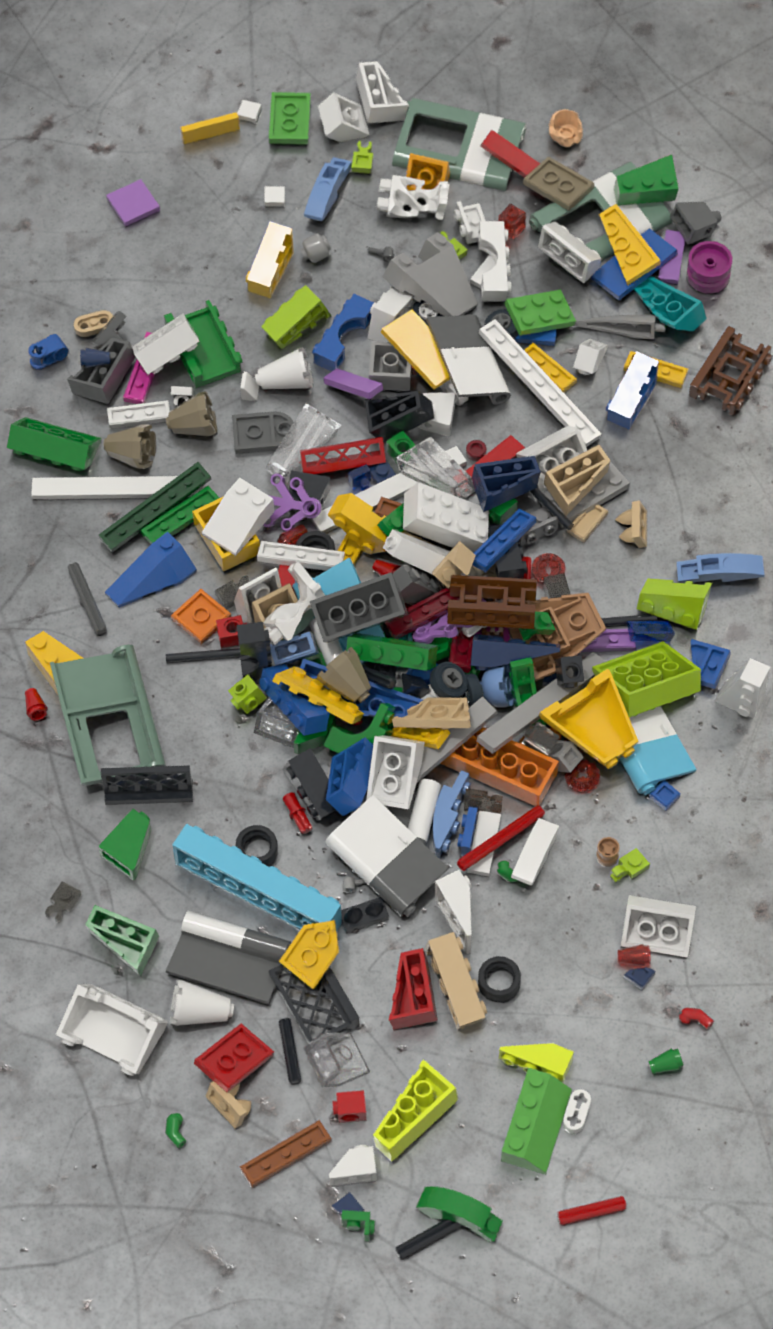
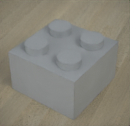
M372 341L369 379L382 383L383 390L410 391L412 365L390 342Z

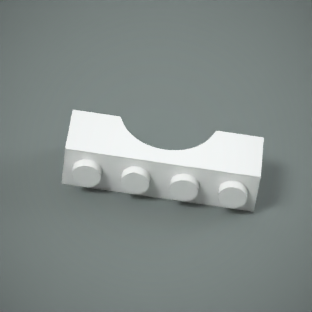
M480 221L479 249L490 254L496 264L490 271L482 275V301H506L507 294L511 293V281H507V276H510V264H506V259H509V247H505V242L508 241V229H504V221Z

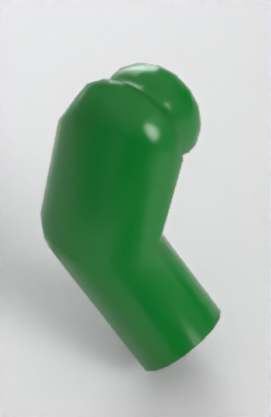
M500 861L497 865L498 874L508 882H519L511 878L514 870L509 867V862Z
M179 1113L170 1114L167 1117L165 1134L177 1148H181L186 1143V1139L179 1132V1125L183 1122V1117Z

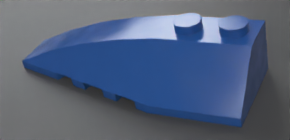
M303 659L300 666L306 672V675L312 679H317L321 671L325 673L328 670L326 666ZM369 681L371 689L368 692L370 696L362 703L357 701L354 704L364 713L363 716L374 717L381 703H389L396 707L393 712L395 713L394 717L403 718L408 715L407 710L418 705L423 700L393 689H387ZM297 693V696L309 700V696ZM341 696V698L344 699L345 701L351 702V701H349V700H347L346 698H344V697Z

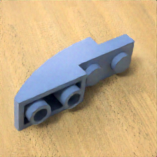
M333 157L330 163L324 164L309 196L304 217L319 221L324 220L337 199V190L351 170L352 161Z
M740 553L697 555V559L676 562L678 582L684 584L686 581L694 583L722 579V582L765 577L763 556Z
M462 770L452 788L443 785L436 803L433 818V847L438 858L441 857L443 852L446 853L451 844L449 839L452 834L457 833L460 827V822L458 821V811L462 803L460 799L463 794L467 795L471 787L469 773Z

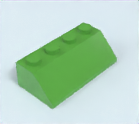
M528 1068L501 1151V1162L546 1175L572 1092L571 1088L551 1074Z

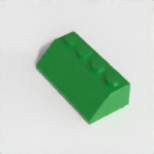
M24 417L11 424L7 448L12 449L16 454L24 455L27 453L32 455L34 459L52 460L53 464L70 465L74 470L82 471L91 466L102 438Z

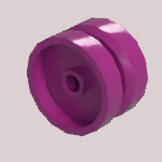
M705 241L695 245L690 251L686 277L689 284L697 291L710 294L726 288L730 282L733 260L730 250L725 245L715 241Z

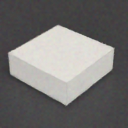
M242 100L237 113L239 119L256 123L261 111V104Z
M265 186V207H284L285 186Z

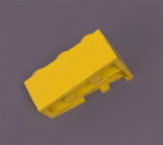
M353 493L338 495L328 513L333 523L347 533V536L354 540L363 552L367 554L385 552L386 550L383 549L387 536L377 524L386 516L384 515L381 518L372 512L373 507Z
M44 631L25 641L29 657L56 693L57 689L50 662L62 663L84 659Z

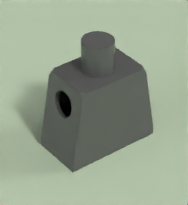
M678 202L675 204L670 218L687 244H691L710 236L717 223L721 221V214L719 211L711 212L705 202Z

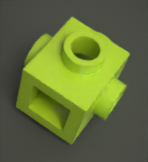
M246 675L228 690L233 697L230 700L237 710L242 708L246 714L267 699L249 675Z

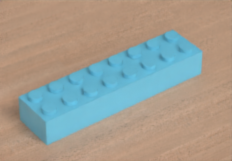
M186 824L172 844L176 865L301 930L303 925L335 920L337 932L342 924L341 904L335 898H327L321 895L314 887L302 885L295 877H287L281 874V871L276 867H268L262 864L257 857H249L243 854L239 848L224 844L220 838L205 834L197 826L192 827Z

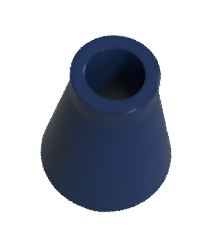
M87 347L86 349H81V366L89 368L110 364V352Z

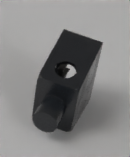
M291 470L290 481L294 477L302 479L304 489L309 497L316 498L320 501L321 506H323L330 491V477ZM299 480L294 483L295 488L300 485ZM290 487L289 492L293 499L302 502L297 491ZM311 505L309 511H314L315 507Z

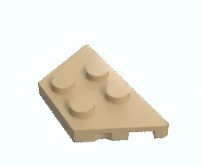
M428 697L418 705L409 708L407 716L403 718L396 716L392 719L394 727L422 729L471 727L467 698Z

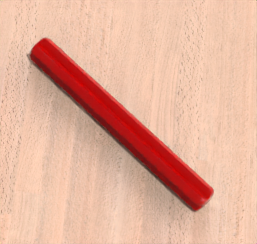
M540 805L535 806L457 861V866L461 871L467 870L535 823L538 818H542L545 811Z

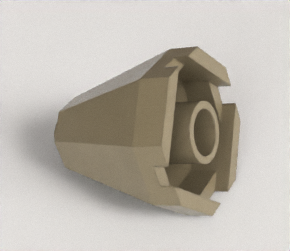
M207 391L196 394L168 413L169 417H166L168 429H172L177 434L202 436L216 434L218 431L215 411L211 409L213 404Z
M142 424L109 434L104 439L103 447L108 456L136 468L146 469L152 466L153 461H149L150 456H155L156 434L154 431H150L152 429L151 425Z
M352 647L348 648V651H343L326 666L328 670L325 673L321 671L317 676V679L325 687L339 693L352 703L357 701L362 703L370 696L368 691L371 689L359 657Z

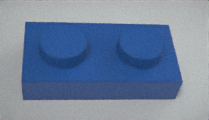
M469 807L467 815L463 814L461 827L465 829L464 834H459L457 847H461V856L471 851L478 808Z

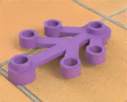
M276 473L271 476V483L276 486L282 498L270 497L273 498L274 505L281 507L276 509L271 515V523L267 525L265 522L263 526L273 527L277 519L292 509L300 511L291 518L282 520L281 528L287 532L292 531L295 528V524L305 517L313 519L319 516L322 509L321 503L316 498L309 497L304 489L302 479L294 477L290 481V487L297 491L302 501L300 502L293 499L284 484L285 479L282 475ZM280 477V482L276 484L275 479ZM299 480L300 485L295 488L294 483ZM314 505V511L310 512L309 507ZM289 521L291 525L286 529L285 524Z
M448 613L440 617L435 625L433 623L437 619L417 628L413 633V639L415 642L429 644L434 638L455 637L458 634L457 627L471 628L473 626L447 624Z

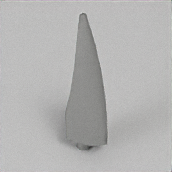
M655 315L605 316L576 321L574 325L642 339H654L655 331L665 332V324L656 323Z

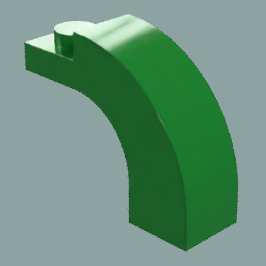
M531 657L510 662L511 672L509 676L515 708L537 693ZM539 719L524 730L523 733L524 735H530L535 731L538 735H541L546 729V723Z
M381 703L370 726L360 734L352 733L341 726H333L323 746L340 753L365 737L374 744L375 736H391L393 730L386 726L392 722L395 715L393 712L396 707L389 703Z
M424 1187L416 1206L417 1209L430 1218L447 1219L460 1223L488 1242L495 1241L503 1222L502 1219L491 1212L492 1208L466 1194L443 1187Z

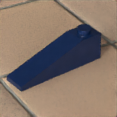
M475 634L471 666H475L477 670H488V667L510 664V662L549 655L560 652V644L531 641L530 644H526V641L516 638L509 639L507 642L504 641L502 636Z

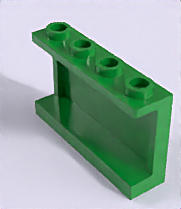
M210 300L205 301V308L185 315L198 336L199 342L193 350L189 352L185 350L179 355L195 388L241 372L240 364L243 363L239 351L235 352L234 350L235 344L232 337H228L226 334L227 328L224 321H220L218 318L219 312L217 307L212 306ZM172 313L164 315L165 325L174 320Z

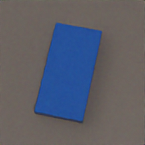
M650 228L641 236L660 259L661 264L627 286L616 256H614L591 276L593 281L619 301L677 255V249Z

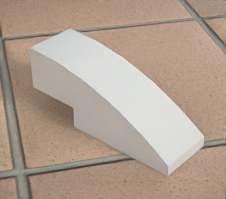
M538 818L521 852L511 878L531 886L533 885L548 857L549 850L556 840L559 829L558 825Z

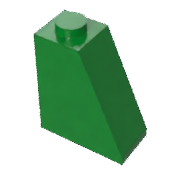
M132 809L98 846L101 857L133 880L137 878L150 837V818L144 812H137L135 809Z

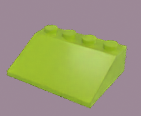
M664 641L592 667L595 676L606 669L610 670L629 717L637 716L645 711L653 710L656 707L672 703L675 700L701 691V669Z

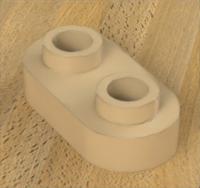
M102 310L76 318L74 321L75 333L81 337L98 334L113 317L112 313Z

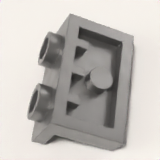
M545 507L529 513L536 517V523L520 538V546L531 544L544 535H551L558 530L557 516L553 517Z

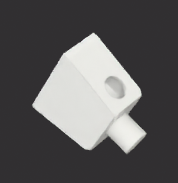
M423 393L424 396L432 401L434 419L418 426V428L450 437L456 393Z

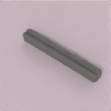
M77 562L69 564L68 571L97 635L105 633L107 631L106 625Z

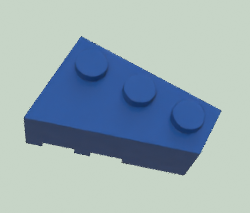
M366 737L332 757L326 801L342 816L354 812L360 807L368 789L373 744Z

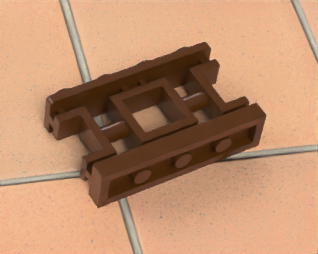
M728 326L691 382L689 396L694 399L700 396V399L703 401L708 393L724 400L722 410L726 411L728 409L729 414L733 416L736 410H741L745 396L751 394L755 380H760L764 366H769L773 355H771L772 347L768 345L765 348L764 344L761 343L757 350L741 344L742 334H735V328ZM731 344V350L738 353L737 357L727 352ZM746 357L757 362L752 371V364L745 361ZM727 364L743 371L737 380L722 373ZM712 374V380L720 383L718 386L707 382ZM727 387L738 391L733 400V393L727 391Z
M451 575L450 596L460 597V600H449L447 624L534 629L535 605L525 604V600L536 601L537 580ZM482 598L503 599V603L482 602Z

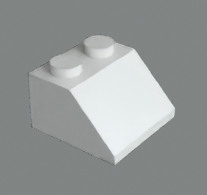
M332 93L318 106L324 133L329 139L345 142L369 136L360 104Z

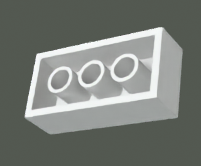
M420 482L404 493V530L452 548L460 541L473 553L488 539L489 510L483 512L480 505Z

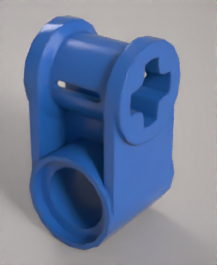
M52 334L29 347L30 365L37 370L44 369L57 361L63 360L68 355L69 349L59 335Z

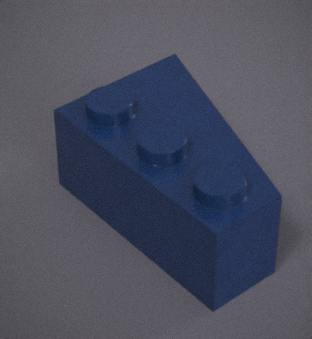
M535 456L475 464L471 482L483 512L537 488L541 471Z

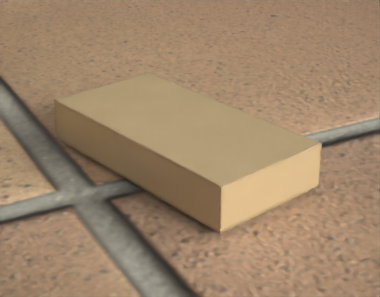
M596 505L595 509L588 513L584 512L575 518L572 522L574 524L573 528L566 530V532L584 543L608 515V510L600 505Z

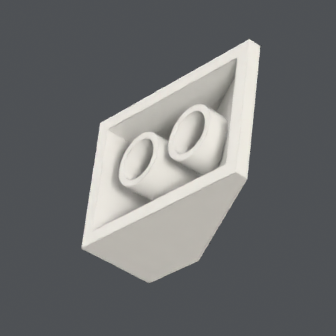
M239 478L226 492L202 531V535L236 556L274 513L273 498Z
M277 568L239 587L234 603L237 615H241L244 623H255L251 602L281 587Z
M384 735L375 736L366 801L373 795L383 805L409 809L422 765L425 742Z
M457 870L435 881V901L456 937H460L466 954L471 953L470 888L472 886L466 875L463 876L460 870Z

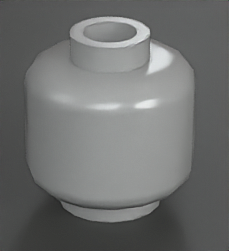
M316 233L302 242L304 248L300 250L305 260L310 259L311 262L316 263L330 254L331 246L325 235L321 236L319 233Z

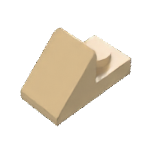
M459 541L433 570L432 574L449 588L451 575H461L464 573L468 576L476 555Z

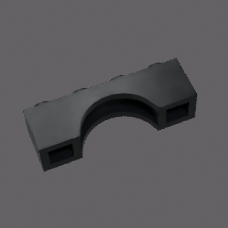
M263 622L237 625L240 654L245 655L240 657L242 676L244 678L246 675H249L255 684H260L259 681L263 668L272 667L268 629L264 630Z

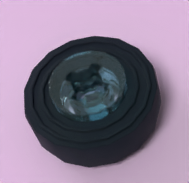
M472 673L466 674L468 686L463 696H461V698H467L469 708L483 696V689L479 679Z

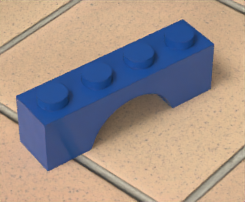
M353 294L350 300L347 299L341 313L334 317L330 329L325 330L321 342L317 343L313 348L314 364L331 372L336 368L339 369L345 360V347L340 342L341 337L350 330L367 328L371 321L372 314H370V309L374 302L356 294Z
M286 664L263 668L259 681L261 689L279 707L283 714L288 717L294 726L304 736L326 731L330 713L326 711L324 706L315 705L309 702L308 699L297 696L289 691L290 686L283 682H280L278 685L272 681L275 674L289 669Z

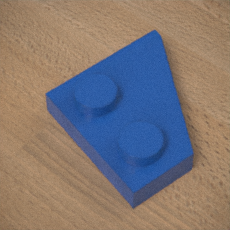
M691 639L692 663L701 669V685L715 689L731 652L729 649Z

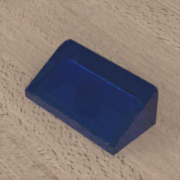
M627 621L630 641H671L675 635L668 621Z

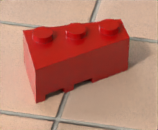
M423 948L402 952L397 970L395 993H393L392 1010L389 1015V1022L393 1030L438 1021L428 959Z

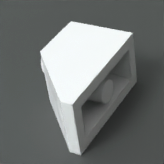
M592 339L581 343L573 367L577 368L581 374H593L597 371L608 345Z
M357 1145L353 1149H349L329 1173L330 1186L377 1181L373 1146Z

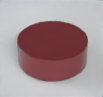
M480 440L470 441L466 446V455L472 461H478L487 454V447Z

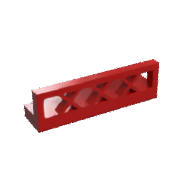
M382 437L300 450L302 472L309 474L386 463ZM379 443L378 451L366 452L370 444ZM356 447L361 451L359 454L345 455L349 448ZM335 450L340 454L339 457L325 458L329 451ZM315 454L319 457V460L306 462L305 455Z

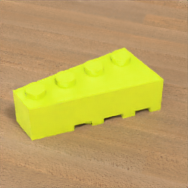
M424 1059L420 1063L416 1074L412 1075L408 1081V1086L404 1092L400 1093L396 1099V1104L392 1110L387 1113L373 1134L376 1148L390 1161H394L458 1101L456 1087Z

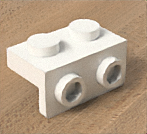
M461 201L456 202L454 217L456 222H460L461 236L465 237L467 244L478 242L480 221H486L480 204L477 203L463 207Z

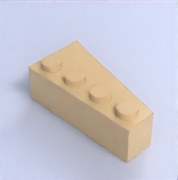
M454 932L429 940L424 950L427 956L432 955L431 967L434 974H439L441 977L439 978V986L443 995H448L449 999L446 1000L447 1006L457 1030L482 1022L485 1019V1014H487V1009L483 1000L479 1001L477 996L479 988L476 980H472L469 971H471V966L468 959H464L461 953L463 945L460 937H456Z

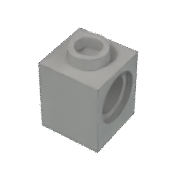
M556 740L545 753V755L559 761L558 771L570 773L583 759L582 754L571 741Z

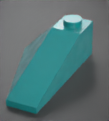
M649 276L633 289L660 322L674 329L694 331L707 319L702 301L652 276Z

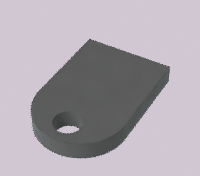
M274 411L232 415L235 454L282 450L288 447L295 438V424L291 417L285 413ZM283 427H287L290 429V431L288 433H282L280 432V429Z

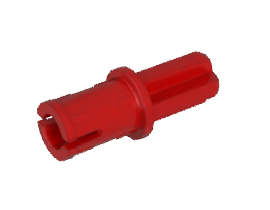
M294 792L286 794L282 800L290 812V819L294 820L300 833L307 834L312 830V825L305 814L306 809L301 807Z

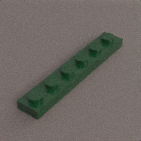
M199 462L195 463L98 534L100 540L111 553L140 533L141 529L163 516L211 480V476Z

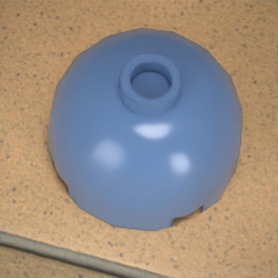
M508 664L490 667L484 672L480 682L483 697L494 707L505 708L514 705L509 676L511 670Z

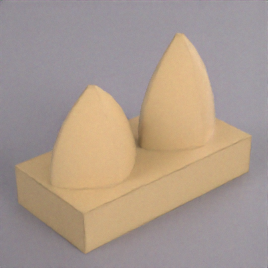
M640 500L632 502V509L621 513L615 520L621 524L632 525V527L624 530L619 538L625 542L635 543L638 548L647 547V510Z
M213 1081L209 1085L206 1098L236 1129L242 1125L245 1116L249 1113L251 1101L244 1099L236 1100L234 1098L239 1090L240 1083L226 1093Z

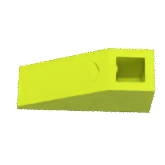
M554 1043L503 1046L499 1049V1059L505 1064L519 1066L525 1072H527L528 1068L553 1075L562 1083L572 1064L574 1051Z

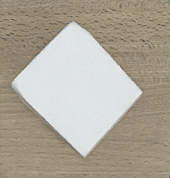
M244 372L240 387L241 399L257 401L259 386L248 372Z

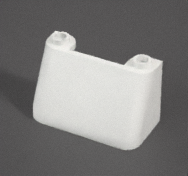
M78 984L56 1035L62 1038L61 1042L69 1046L82 1044L119 1062V1065L122 1067L121 1071L133 1076L134 1073H140L162 1036L168 1021L95 985Z

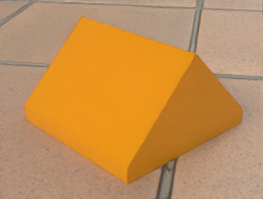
M412 153L409 154L406 177L425 181L421 190H432L440 182H448L450 176L449 162ZM407 185V190L409 191L416 189L415 185Z

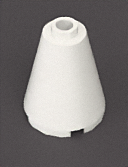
M299 348L258 369V374H255L257 385L261 386L262 389L313 388L310 363L304 360L307 357L305 349Z
M183 980L176 981L177 985L174 987L171 1010L174 1011V1017H170L171 1025L227 1021L228 1017H232L234 1004L230 1003V998Z

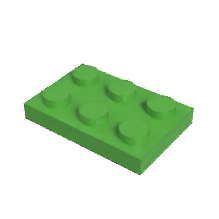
M272 92L269 143L308 144L311 93Z
M561 290L515 297L505 301L507 311L520 336L571 327L576 323V319Z

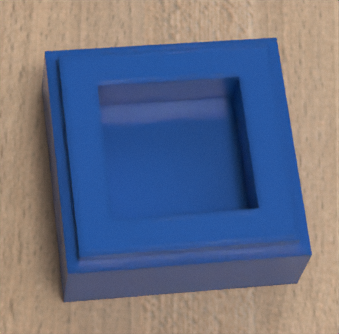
M664 780L650 793L649 798L666 811L680 798L681 793Z

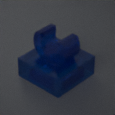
M367 464L348 473L349 485L352 490L358 487L361 491L370 488L371 470Z

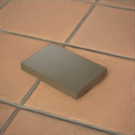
M549 156L523 179L525 186L568 211L595 188L594 182Z

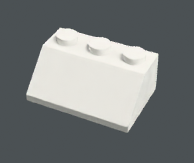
M557 222L545 224L542 227L538 248L581 282L585 283L599 269L602 259L595 250L588 248L580 238L570 234L566 227L560 226Z
M183 313L132 346L134 355L146 373L150 374L152 372L155 374L168 361L172 363L179 359V354L185 350L189 352L196 348L199 338Z
M566 426L521 450L516 455L518 458L535 456L541 471L537 488L544 492L547 490L544 485L546 472L586 452L587 448L579 428Z
M629 895L621 946L688 957L696 906Z

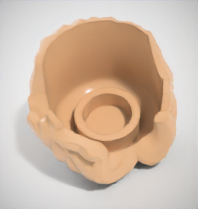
M563 109L552 115L549 122V134L552 140L565 147H570L573 143L578 144L581 141L583 128L576 112Z

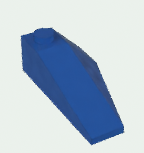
M166 532L128 567L105 591V595L118 607L140 600L149 593H158L162 591V588L170 585H179L197 572V569L182 545L169 532Z

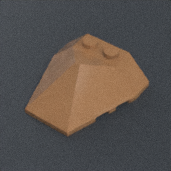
M589 593L561 595L559 598L549 599L548 597H541L540 600L536 601L525 600V604L535 605L536 612H548L555 628L551 635L534 634L529 640H524L526 644H530L531 641L560 644V652L531 658L534 666L535 681L556 673L554 659L576 656L606 631V627ZM508 628L512 639L523 640L519 628Z

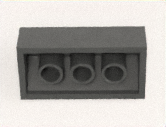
M392 572L310 601L324 643H329L409 615Z

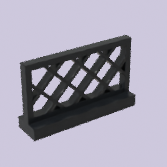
M190 765L101 768L105 805L193 802V779L191 777Z
M282 964L268 971L310 1047L349 1028L352 1031L359 1027L360 1018L330 967L320 980L321 987L319 991L307 988L308 985L306 983L304 987L292 984L295 974ZM282 971L291 973L289 982L280 981L276 974ZM290 988L302 991L299 1001L288 997ZM305 993L317 996L315 1005L302 1002ZM320 997L331 1000L330 1010L318 1007ZM300 1007L313 1010L310 1020L299 1016ZM316 1011L328 1014L325 1024L313 1021ZM331 1015L341 1018L344 1023L338 1027L328 1025ZM311 1025L323 1028L322 1035L312 1039L309 1034Z

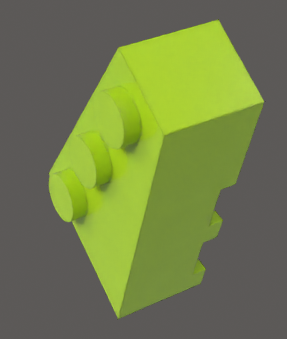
M305 285L298 289L289 301L283 303L274 315L268 317L261 327L283 349L300 338L302 331L308 327L313 329L317 326L316 322L321 318L325 317L328 319L332 315L322 301Z
M648 578L640 592L636 609L697 630L705 614L712 583L698 585L693 584L692 581H686L684 584L674 583L673 580Z

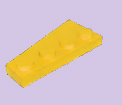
M617 204L599 214L627 286L661 264L658 256Z
M292 667L275 674L272 680L278 685L280 682L290 686L289 691L296 695L301 693L309 696L308 701L315 705L327 706L326 711L351 725L361 721L364 715L357 705L345 701L339 693L327 689L319 680L312 679L299 667Z

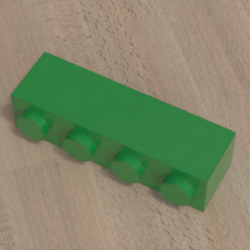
M355 633L347 637L346 651L352 647L357 653L359 660L425 671L436 667L438 645Z

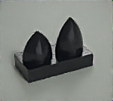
M381 897L341 910L342 923L346 934L389 920V915Z

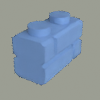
M311 632L292 637L289 641H279L276 645L270 644L275 666L287 665L319 654L314 635Z

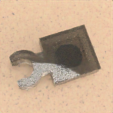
M243 576L237 584L232 580L215 590V595L226 610L235 605L234 600L239 587L249 582L248 576Z
M466 788L464 811H468L469 807L478 808V813L479 811H486V809H490L495 813H501L503 796L498 794L488 796V791Z
M62 881L50 898L51 903L54 905L47 907L45 911L46 917L49 918L52 913L56 912L58 914L55 917V921L59 923L63 919L62 912L64 910L71 912L82 895L81 891Z

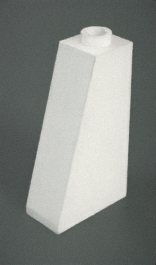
M392 529L383 546V549L393 557L431 574L450 552Z

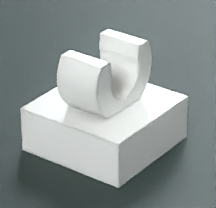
M171 386V395L176 396L174 398V405L178 406L180 398H184L187 401L189 400L188 396H194V388Z

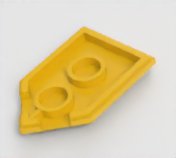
M335 920L303 925L279 961L312 989L316 987L339 953Z

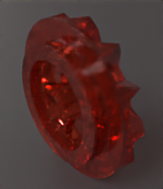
M545 553L534 559L531 571L534 578H537L540 583L546 582L550 585L552 582L558 583L559 579L564 577L566 567L564 561L559 556ZM547 563H549L552 569L550 574L545 570Z
M587 759L581 760L570 773L565 772V780L568 786L580 792L592 790L597 786L600 779L599 769L595 763H591ZM578 771H587L586 778L584 776L578 778Z

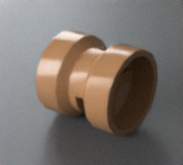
M605 837L599 841L596 856L601 865L606 867L612 866L618 861L620 847L616 839Z

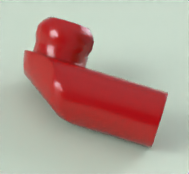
M686 1007L681 1010L682 1013L679 1015V1020L684 1024L689 1023L691 1020H697L703 1027L709 1029L714 1023L712 1018L698 1008Z

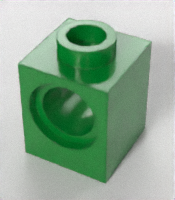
M404 431L386 441V453L401 469L407 465H412L418 459V447Z

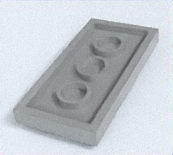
M610 461L608 473L566 517L573 522L575 518L584 512H590L595 509L596 505H602L629 489V481ZM548 489L542 492L563 513ZM558 521L559 526L563 528L564 526Z

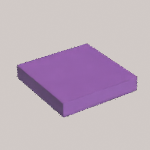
M141 179L106 195L108 202L125 227L160 211V206Z

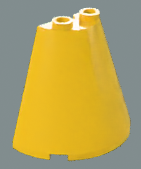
M609 669L592 678L586 688L561 704L556 701L539 713L541 720L606 766L607 769L615 766L619 762L617 759L620 757L627 758L635 752L633 747L639 742Z

